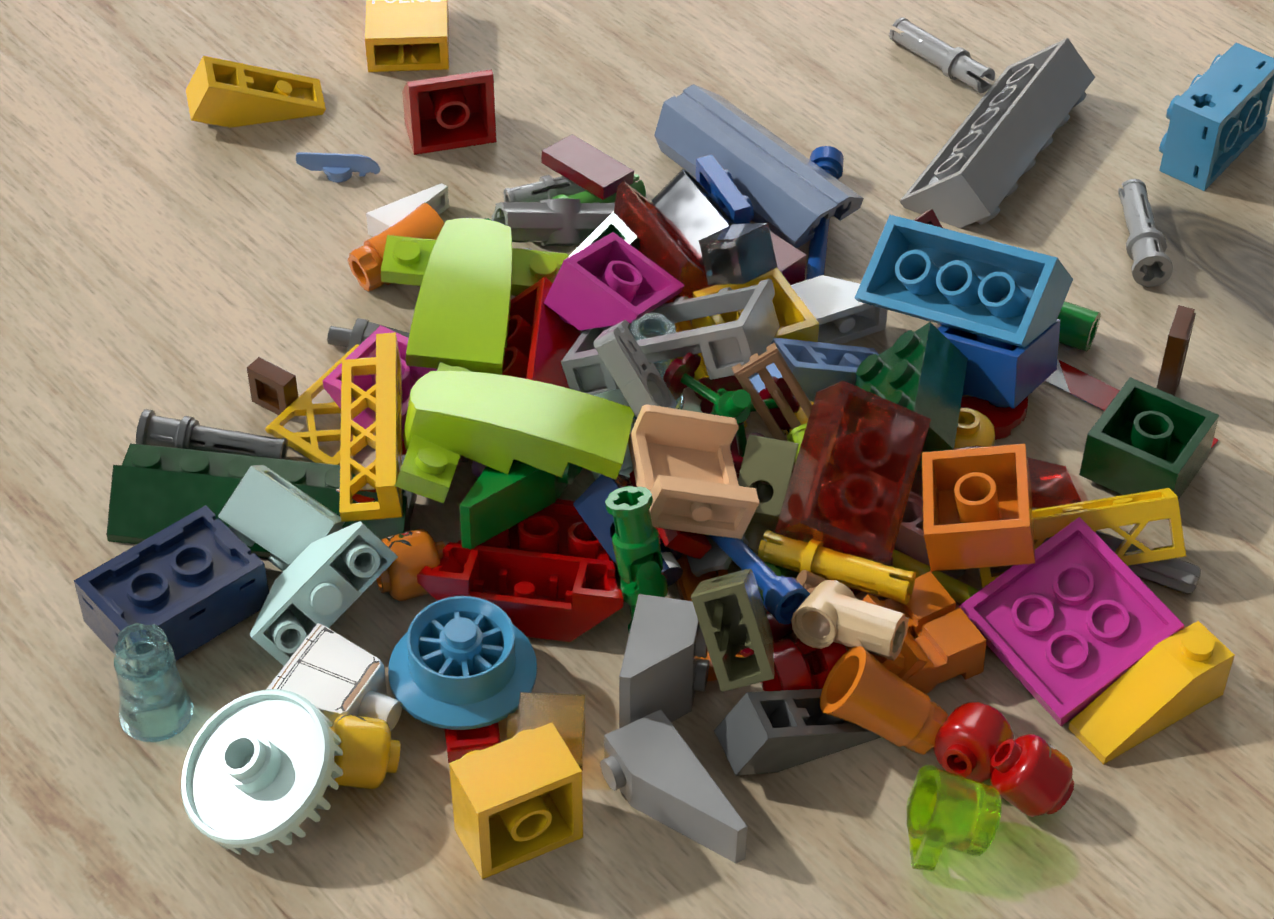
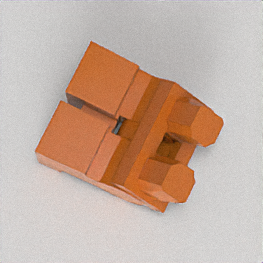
M931 571L916 578L912 595L907 594L910 596V600L906 605L889 598L881 601L878 597L869 594L862 600L904 613L905 617L909 618L907 635L901 652L894 661L874 654L871 655L887 669L923 693L928 694L937 684L960 674L966 680L984 671L985 637L961 608L955 610V600Z

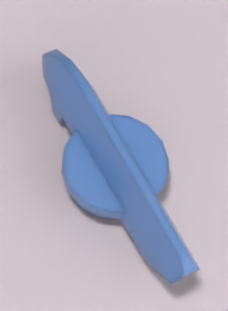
M298 152L296 154V163L310 171H323L332 182H345L352 177V172H359L360 176H365L369 172L379 174L380 172L377 162L370 157L360 154Z

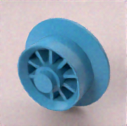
M455 596L438 600L425 607L415 616L408 632L399 640L391 654L388 677L395 699L400 701L401 707L414 718L439 728L468 730L497 723L510 716L523 705L531 694L536 682L537 659L528 638L512 624L508 615L500 607L490 601L477 597Z

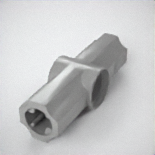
M561 198L541 200L540 203H496L492 221L511 227L512 242H541L542 246L581 245V242H584L612 212L629 227V214L626 213L624 204L580 203V199Z

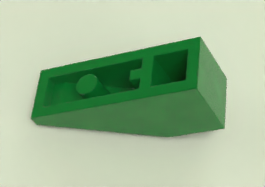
M515 459L508 474L486 466L460 504L462 547L473 549L555 503L565 486L573 483L578 466L568 462L562 478Z

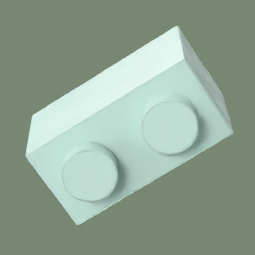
M264 465L250 466L218 515L220 519L230 525L228 528L247 546L253 547L254 543H257L269 551L271 555L268 560L282 571L312 542L339 531L345 523L341 522L340 516Z

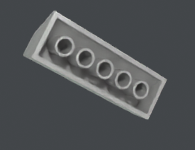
M1066 38L1008 66L902 197L900 203L904 208L919 214L933 209L939 221L957 228H962L976 221L979 225H982L993 219L1000 212L998 205L1018 188L1017 180L1036 164L1035 156L1052 143L1053 138L1051 135L1070 119L1069 111L1086 98L1085 90L1095 78L1070 40Z

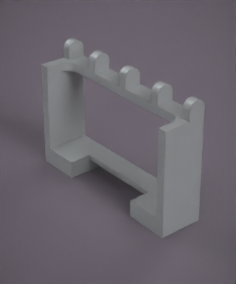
M771 279L760 281L758 285L735 290H732L731 287L723 288L718 293L688 299L687 296L679 297L674 302L662 304L636 322L629 323L628 328L632 332L744 309L737 321L636 340L649 363L683 357L689 352L692 354L702 353L710 380L733 376L735 374L732 367L739 363L743 366L750 361V356L756 353L760 356L767 351L766 347L771 344L780 327L772 302L775 295L774 285ZM612 326L583 330L565 355L561 364L570 389L591 395L619 389L594 347V340L604 330Z

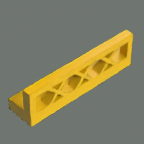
M396 332L376 334V357L342 360L339 508L341 522L403 517L402 489L395 486L402 466V363ZM376 374V384L366 392L353 383L354 376ZM369 407L376 412V421L367 429H364L354 422L353 419ZM369 445L376 450V459L365 468L353 460V457L365 446ZM367 483L376 489L378 502L352 504V496Z
M1170 488L1032 510L1035 549L1042 545L1046 538L1053 537L1080 517L1094 532L1100 529L1111 528L1125 538L1114 553L1127 566L1186 557L1178 496ZM1169 519L1172 545L1149 548L1137 539V536L1148 522ZM1135 524L1129 533L1120 527ZM1131 544H1134L1136 547L1141 549L1138 551L1126 552L1128 548L1131 546ZM990 567L979 568L982 588L1004 572L991 574Z

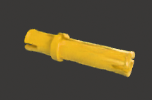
M769 530L763 535L767 542L761 539L758 557L763 562L798 573L802 570H807L826 580L838 581L847 587L886 597L905 605L910 600V596L907 594L912 595L916 572L894 568L882 563L823 547V542L811 539L808 543L785 537Z

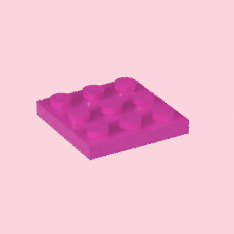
M1080 517L1035 549V564L1013 565L959 605V608L963 610L985 637L986 645L1060 726H1063L1083 711L1155 645L1184 629L1185 626Z

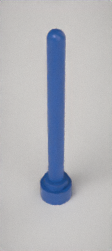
M821 146L812 151L810 155L812 162L836 179L842 176L844 156L841 151L831 146ZM822 217L819 225L811 228L815 234L813 239L810 240L806 280L825 274L830 218Z
M708 535L742 570L752 569L756 583L763 591L766 610L779 623L791 624L793 613L810 593L795 578L777 576L741 539Z

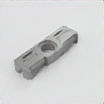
M624 320L604 330L594 340L596 351L637 418L642 406L646 404L677 409L676 406L678 404L653 362H648L630 332L628 321Z

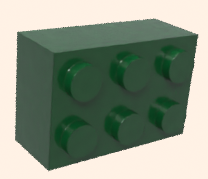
M931 322L915 332L912 330L905 332L896 340L892 347L879 355L872 354L859 365L856 371L857 378L854 393L850 400L851 407L847 425L843 432L844 440L840 459L854 472L870 471L898 484L922 469V452L954 450L968 358Z

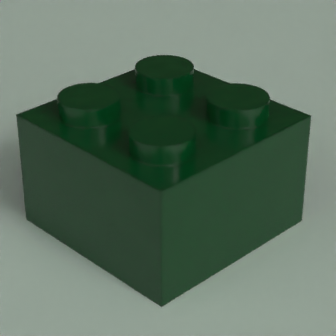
M1130 377L1087 434L1079 475L1122 495L1170 488L1178 496L1179 500L1209 457L1219 415Z

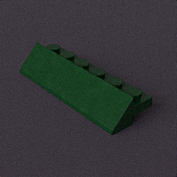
M130 443L122 465H113L106 533L107 540L109 542L139 544L205 505L218 519V515L250 466L253 465L266 466L340 516V493L336 491L340 488V465ZM402 489L403 517L361 520V522L380 540L385 537L410 531V520L418 494ZM358 491L355 493L374 498L376 500L373 502H378L377 492ZM220 519L227 527L230 526L228 523ZM359 521L345 522L341 529ZM254 543L253 547L248 546L251 549V553H255L259 558L268 559L271 555L269 551L257 543Z

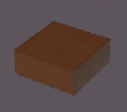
M260 357L247 367L252 402L279 415L298 398L296 375Z

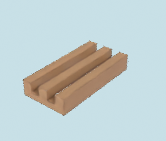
M775 343L767 346V351L760 356L758 353L750 356V361L743 366L739 363L732 367L736 378L743 389L750 394L752 404L774 439L787 441L788 438L782 432L749 378L756 372L792 430L800 426L801 423L766 368L773 362L809 419L807 423L814 424L817 430L824 427L822 420Z

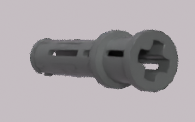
M144 409L136 432V444L285 460L288 451L287 438L280 439L202 426L198 420L191 416H184L180 420L156 416L155 411Z

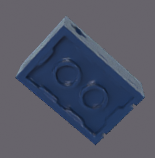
M206 505L74 580L84 622L140 683L260 611L269 594L264 562L255 553L252 554L251 549L219 518L216 519V515Z

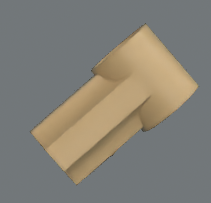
M827 580L821 582L793 613L791 622L796 636L804 644L812 648H825L832 642L852 648L862 646L871 654L894 661L901 652L907 635L909 618L905 617L904 613L856 599L853 592L846 585L838 581Z

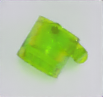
M933 765L921 767L909 794L906 808L912 868L934 871L943 848L973 857L983 854L994 840L1001 817V797L999 791L994 786L940 770Z

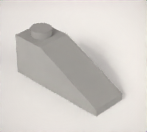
M661 709L604 735V759L600 762L602 774L609 787L614 791L619 789L631 807L734 863L745 859L747 825Z

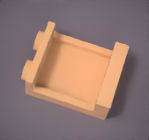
M649 404L642 406L629 436L628 446L637 487L641 486L649 489L653 496V503L649 508L653 527L742 539L759 505L756 488L743 487L738 484L730 451L731 443L738 430L735 418Z

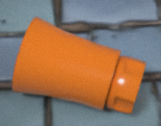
M422 203L405 218L382 233L366 240L364 246L349 253L348 263L351 271L364 290L369 292L383 284H391L381 282V266L387 235L437 240L445 223L434 208L427 203Z
M855 646L841 656L830 671L820 696V708L823 713L852 722L881 736L898 747L905 746L912 752L925 755L931 748H934L936 734L948 716V713L940 705L930 701L927 694L908 684L887 669L862 646Z

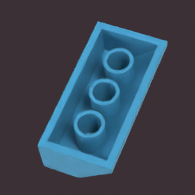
M889 215L855 295V299L858 302L1025 348L1056 322L1073 278L1058 257Z

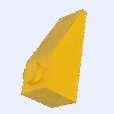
M208 56L202 57L186 88L191 121L228 128L323 115L326 110L320 79Z
M1196 621L1155 645L1070 721L1068 729L1104 765L1222 696L1235 654L1203 624Z

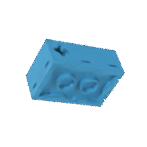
M1236 42L1223 55H1217L1210 68L1203 75L1198 74L1181 96L1176 95L1172 99L1166 113V118L1170 122L1168 131L1162 138L1159 152L1163 153L1159 171L1205 191L1264 131L1274 94V58Z

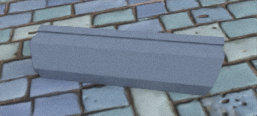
M693 84L684 89L683 93L679 96H673L663 102L654 134L661 152L695 178L696 159L713 155L723 170L727 169L730 172L734 184L741 194L749 197L754 210L752 221L768 229L795 248H799L813 239L815 232L811 228L818 226L822 217L829 219L834 216L841 221L861 208L863 197L722 96Z

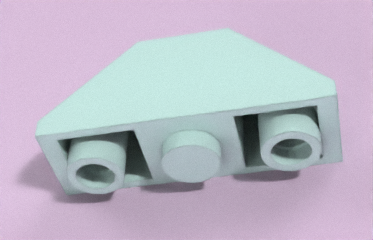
M361 521L312 542L274 581L250 632L251 638L285 666L317 623L329 628L398 556Z

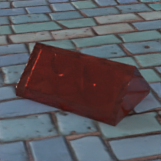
M625 181L617 187L614 213L641 240L639 252L685 285L680 294L666 303L674 302L676 298L684 296L691 299L693 298V292L723 283L698 260L654 204Z

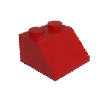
M492 69L406 83L402 90L404 119L414 155L497 142L494 76Z

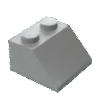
M643 594L638 595L619 676V728L660 709L669 721L673 722L692 711L696 690L705 692L709 660L700 659V657L706 658L708 649L692 601Z

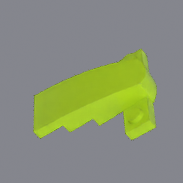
M480 218L446 220L437 240L387 235L381 266V282L421 286L406 349V366L438 369L441 362L452 367H463L471 372L502 375L505 348H507L511 295H519L543 277H546L553 283L563 261L568 258L569 254L512 248L511 227L496 221Z
M440 362L437 371H430L418 379L411 389L403 433L407 453L395 486L444 504L460 455L505 474L509 473L512 462L515 459L561 478L569 462L616 480L623 465L634 412L631 407L577 390L530 379L471 372L463 367H452Z

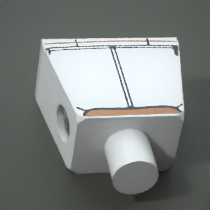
M319 623L316 624L267 688L291 691L301 695L318 708L332 724L341 715H354L385 720L391 731L399 721L402 712L400 701L386 696L385 669L381 660Z

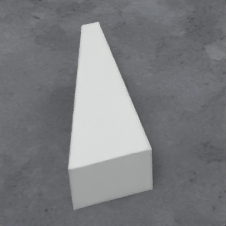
M441 183L366 213L368 234L374 237L405 218L422 203L429 204L440 215L449 208L448 186Z

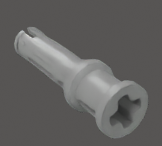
M1129 179L1122 183L1123 189L1119 187L1118 194L1130 234L1126 242V251L1130 259L1134 260L1132 275L1136 283L1142 286H1159L1165 283L1173 272L1172 261L1165 254L1167 248L1166 238L1155 227L1145 183L1139 179Z

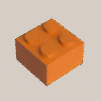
M1025 443L922 452L923 529L931 572L1035 564L1031 479Z

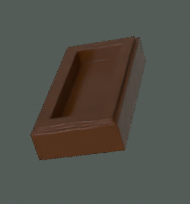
M1178 305L1168 335L1156 387L1173 396L1176 395L1181 380L1196 317L1195 309Z

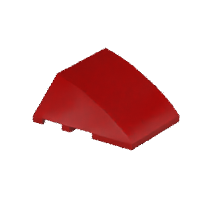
M557 499L550 506L473 549L463 548L461 539L457 543L449 542L443 548V557L440 559V564L434 568L425 566L417 574V583L437 601L455 596H471L490 601L500 607L508 615L512 624L526 637L571 642L623 608L624 603L622 591L618 589L613 561H610L608 553L574 507L573 503L575 501Z

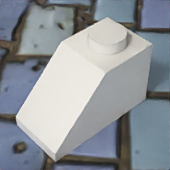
M821 275L791 285L819 322L818 342L840 345L885 330L888 310L858 302L855 299L860 286L858 283Z

